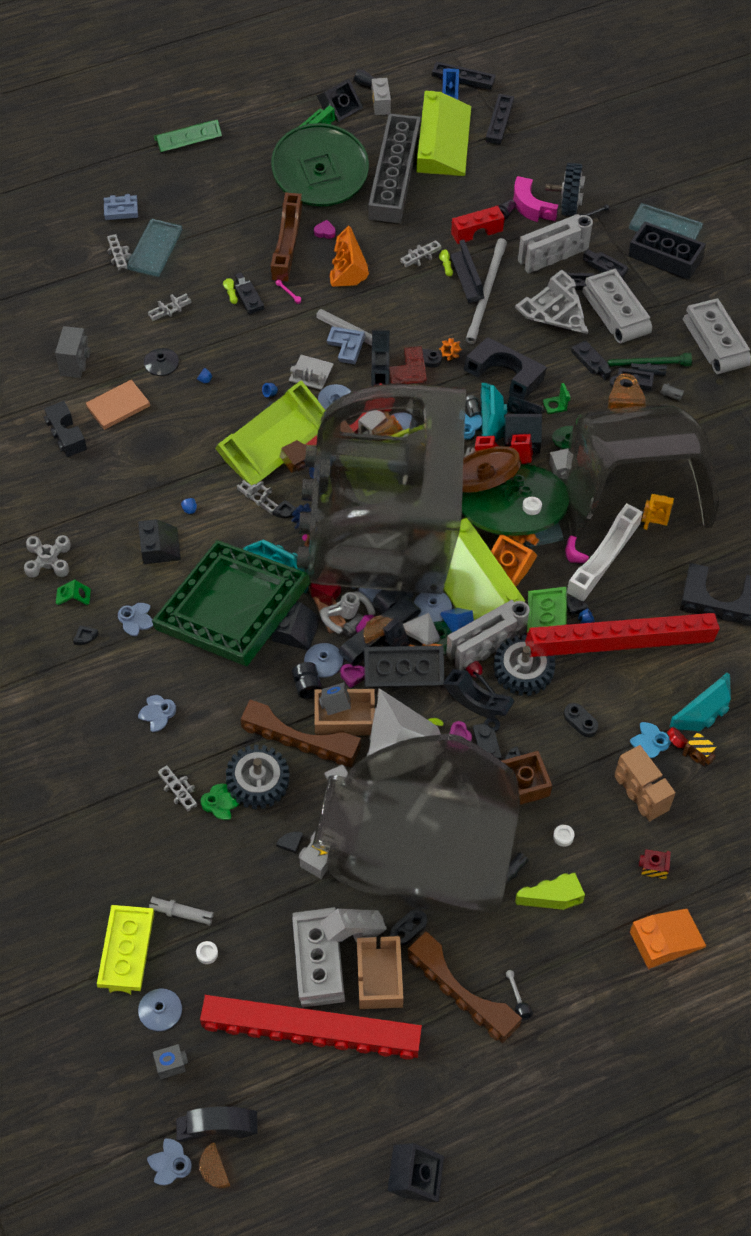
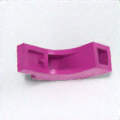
M517 176L513 196L516 209L524 217L538 222L539 218L556 221L558 205L540 201L533 197L531 194L533 179Z

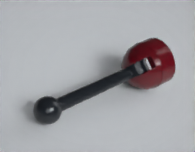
M478 661L471 663L466 668L470 676L479 678L489 692L496 694L482 677L483 668Z

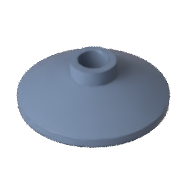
M334 384L320 391L318 401L327 412L338 414L347 411L352 406L353 394L347 387Z
M438 590L424 591L414 601L421 609L418 617L429 613L433 622L443 621L444 619L440 615L441 612L452 609L449 597Z
M320 643L312 646L306 652L304 662L316 664L318 670L317 677L327 678L340 671L343 665V657L339 654V649L336 646Z
M168 989L152 990L140 1001L138 1008L139 1018L143 1025L150 1030H168L181 1017V1001L174 992ZM158 1004L163 1005L161 1010L155 1009Z

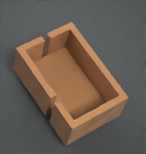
M347 689L351 698V709L328 715L326 709H322L319 698L322 695V690H315V735H330L339 732H345L353 736L371 735L375 713L374 689Z
M641 745L620 755L615 778L619 784H623L628 797L636 802L640 813L651 821L669 811L676 792L665 778L652 785L651 782L662 777V773Z
M400 936L381 937L380 949H376V937L357 938L359 1009L402 1008L403 983Z

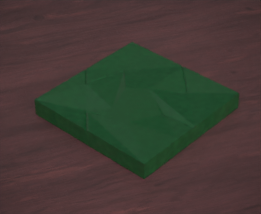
M216 540L154 617L152 623L157 631L247 667L311 581L308 573Z

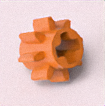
M449 338L448 341H442L443 345L439 348L442 352V357L448 356V360H452L453 357L459 358L458 353L462 351L459 346L460 342H454L453 338Z

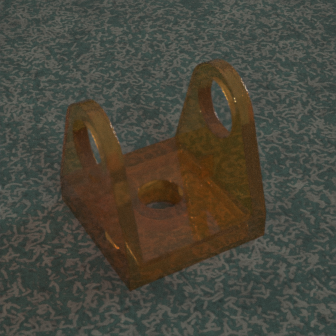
M621 374L616 378L609 396L605 425L641 426L646 401L638 381L633 375ZM629 379L633 382V385L628 388L620 385V380Z

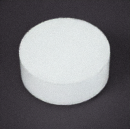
M528 497L523 501V511L529 515H536L541 511L542 502L536 497Z
M560 825L554 830L553 839L559 846H569L573 842L574 831L568 825Z
M210 941L199 944L196 949L197 958L203 964L213 963L218 957L216 945Z

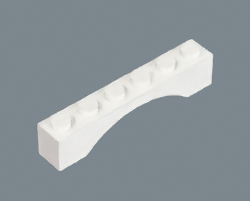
M626 503L598 549L585 564L577 569L569 580L568 594L581 601L587 598L640 525L642 511Z

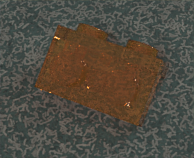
M388 411L384 412L388 422L373 430L378 440L403 430L394 414L390 415Z

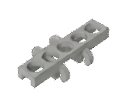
M116 234L107 236L110 245L108 254L113 253L114 256L111 263L114 265L116 262L118 271L124 267L127 269L126 261L132 258V255L128 253L129 247H120Z
M436 240L424 247L417 245V249L413 251L409 249L408 255L402 257L400 262L404 263L405 267L412 264H417L419 267L421 265L419 259L425 256L432 260L431 254L441 250V245Z
M172 294L170 295L171 303L164 305L161 301H158L159 307L149 311L148 315L152 321L165 315L171 317L172 313L176 311L181 312L182 307L190 304L191 299L188 298L187 294L178 298Z
M243 480L240 485H237V489L245 497L250 498L256 505L261 506L271 515L273 514V510L269 506L276 508L278 505L267 497L272 493L271 487L266 488L263 485V481L251 486ZM260 489L264 490L263 495L258 492ZM260 496V500H255L254 498Z
M167 765L158 771L159 776L166 783L164 790L167 792L170 787L177 796L173 801L175 804L179 800L187 811L197 806V803L189 794L194 791L195 786H190L187 782V776L181 777L178 780ZM166 770L169 775L164 776L162 772ZM169 778H172L173 781H171V782L169 783V782H168V779H169ZM176 786H181V789L178 791L174 790L173 788ZM189 799L192 804L186 805L185 801Z

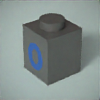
M344 682L322 689L319 701L322 709H326L328 715L351 709V698Z
M179 1044L153 1052L160 1079L186 1072L184 1064H187L188 1060L185 1050L180 1051Z

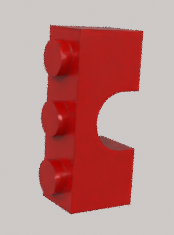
M495 206L452 218L451 233L457 244H460V240H465V242L473 240V234L480 228H484L487 235L502 232L504 215L499 207Z
M531 434L513 435L510 448L515 449L519 453L521 464L530 463L533 455ZM477 436L475 451L497 447L495 436Z

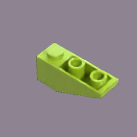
M568 873L558 876L555 880H545L540 882L538 886L520 889L516 894L515 902L517 905L564 910L583 903L585 893L576 874L568 875Z

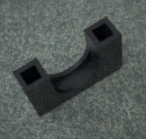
M488 337L466 356L464 371L478 378L488 368L493 366L510 368L517 375L511 381L509 394L524 400L544 381L547 370L546 366Z
M690 563L680 610L696 614L714 613L716 618L723 619L724 621H732L750 626L751 576L746 575L739 599L733 602H721L712 598L707 592L706 578L709 567Z

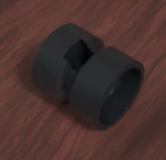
M304 662L292 669L296 690L300 698L315 697V690L323 689L321 681L317 677L318 670L316 664Z

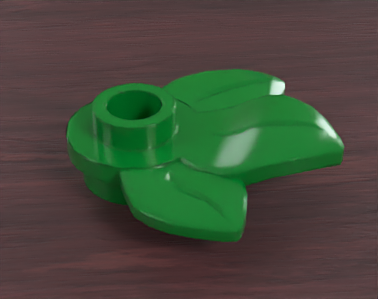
M227 784L213 786L210 792L205 793L200 800L203 810L212 812L216 818L221 820H230V810L239 805L236 802V797L233 799L231 793L228 792Z

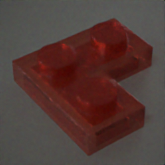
M422 346L404 348L406 365L389 368L392 386L426 382L427 377Z

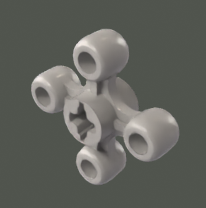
M31 536L27 539L26 547L28 551L38 555L35 561H28L24 565V571L28 577H37L42 567L47 569L53 568L55 574L59 577H65L69 573L68 563L57 558L60 552L65 553L70 550L71 543L67 536L57 537L53 546L48 544L42 545L40 539L36 536Z

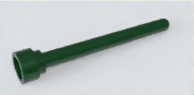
M690 352L683 353V355L678 357L610 359L607 363L609 366H631V363H651V365L680 363L683 367H691L692 355Z

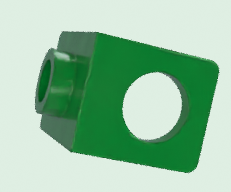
M561 383L559 396L543 399V405L547 414L567 411L570 394L565 384ZM550 402H555L558 404V407L552 409L548 406V404Z
M73 580L57 589L56 604L60 605L74 598L88 605L91 589ZM79 588L85 592V598L80 596Z

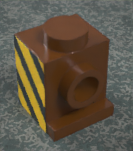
M697 732L685 745L682 755L685 757L689 755L693 761L703 766L706 764L710 765L716 758L714 753L717 746Z

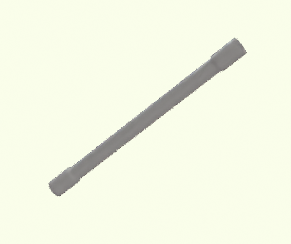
M498 239L494 256L483 286L485 299L479 300L465 339L469 344L476 342L479 326L507 245L505 239Z

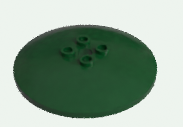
M313 123L302 125L289 131L278 141L273 150L271 168L276 183L284 193L302 194L303 204L332 206L347 201L360 191L368 176L369 161L364 146L353 134L335 125ZM321 167V168H323L324 170H323V171H317L316 168Z
M521 464L520 469L513 477L496 487L478 492L459 491L458 503L465 518L480 529L500 535L522 536L544 531L558 523L568 510L569 492L564 482L552 472L535 465ZM536 497L542 502L541 511L538 514L529 515L523 511V501L526 498Z

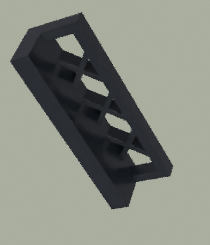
M460 240L461 251L452 253L450 256L469 304L485 299L482 283L465 240Z

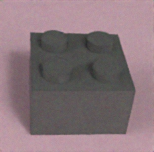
M63 326L55 351L60 376L81 378L82 372L86 370V359L90 357V348L87 346L88 336H85L84 328Z

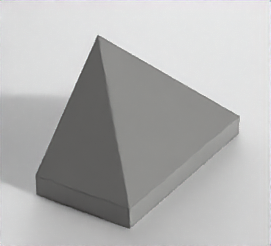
M429 613L403 624L407 635L425 645L433 644L440 639Z

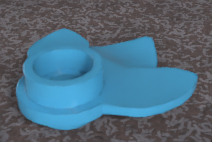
M459 411L455 420H447L448 428L458 433V436L462 439L473 438L475 431L482 425L480 414L470 418L463 411Z
M646 722L640 723L642 734L630 739V743L634 748L641 745L650 758L656 757L660 751H665L670 746L668 735L660 732L656 725Z

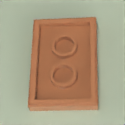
M132 380L86 402V407L104 430L150 406V402Z

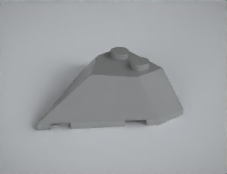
M563 270L550 278L548 286L532 299L526 297L515 305V308L527 319L588 334L579 296L576 294L575 282Z
M378 689V702L373 718L370 749L366 759L375 779L400 772L435 755L445 745L438 726L383 690Z

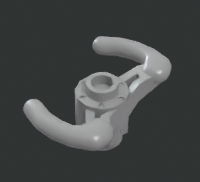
M357 591L346 593L342 596L341 601L322 608L319 614L328 628L340 634L343 631L342 627L333 623L329 616L340 615L346 619L354 618L360 605L359 601L366 606L369 615L372 614L374 616L375 610L371 601Z

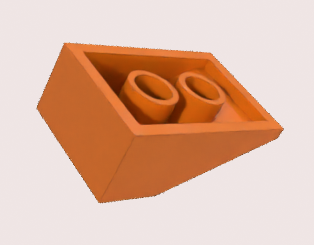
M505 535L499 536L491 550L515 587L527 574L537 557L534 551Z
M688 909L645 917L633 922L630 933L648 969L706 947Z

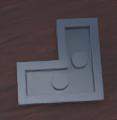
M332 327L327 343L328 345L341 347L338 356L339 362L356 364L366 335L363 331Z

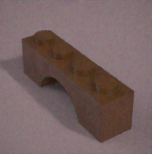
M343 416L327 424L325 429L326 438L323 442L317 445H306L296 440L281 448L280 458L291 473L302 471L308 464L312 462L317 463L323 456L333 454L342 446H348L352 442L354 432Z

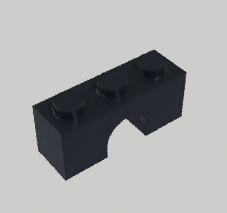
M65 401L44 408L46 416H43L47 426H51L50 432L54 439L57 438V445L61 452L64 451L65 455L70 457L87 450L85 438L79 427L66 428L73 425V420Z

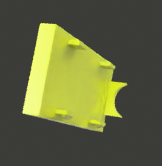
M111 905L97 980L98 988H109L110 993L113 991H123L130 995L131 990L141 991L154 908Z

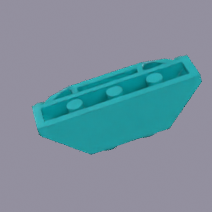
M482 383V436H495V441L497 442L503 437L504 415L507 414V404H504L503 396L494 385Z
M260 540L243 548V550L305 572L302 558L296 553H290L280 545Z
M724 674L680 712L675 714L671 719L669 727H675L678 730L701 731L704 727L709 728L719 715L721 717L725 715L729 710L728 705L731 700L730 674Z

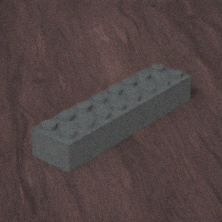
M391 113L388 115L368 205L369 220L401 223L420 134V117Z

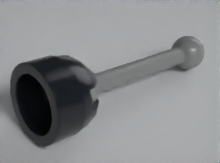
M508 970L506 977L510 979L518 1002L515 1012L522 1018L521 1021L527 1020L533 1016L532 1009L527 1003L522 1002L513 978L514 972Z

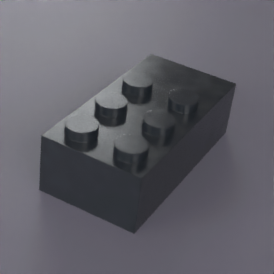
M644 221L630 241L628 257L690 279L704 258L706 244Z
M443 646L364 647L363 649L364 689L444 686Z

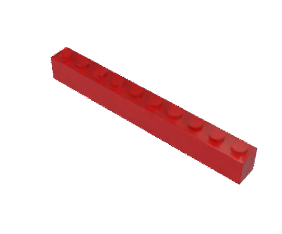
M707 613L529 628L525 643L526 646L531 648L530 657L714 642L720 628L715 614Z
M205 995L200 1018L201 1026L211 1032H216L218 1029L225 1030L233 1035L246 1033L254 1038L267 1036L275 1041L288 1039L296 1044L309 1042L317 1047L330 1045L339 1050L351 1048L356 1049L360 1053L372 1051L378 1052L381 1056L400 1055L401 1058L408 1060L413 1059V1057L418 1058L422 1025Z

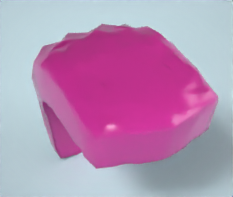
M570 536L565 550L567 560L571 563H586L589 560V556L575 549L577 537Z

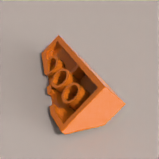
M348 226L337 236L334 251L337 254L332 261L334 270L330 271V282L333 287L358 285L369 275L365 258L351 227Z

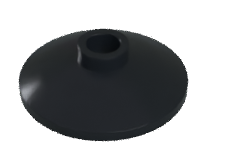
M167 348L154 349L144 359L145 369L155 376L169 375L179 365L177 354Z

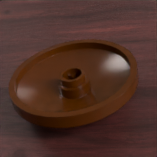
M497 446L479 450L455 463L449 471L448 478L452 488L460 492L487 490L513 477L520 469L521 459L519 453L510 447Z

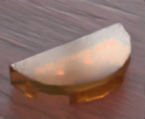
M377 616L370 619L364 628L363 638L365 643L385 635L382 628L394 618Z
M215 1142L205 1148L199 1162L201 1175L213 1187H230Z

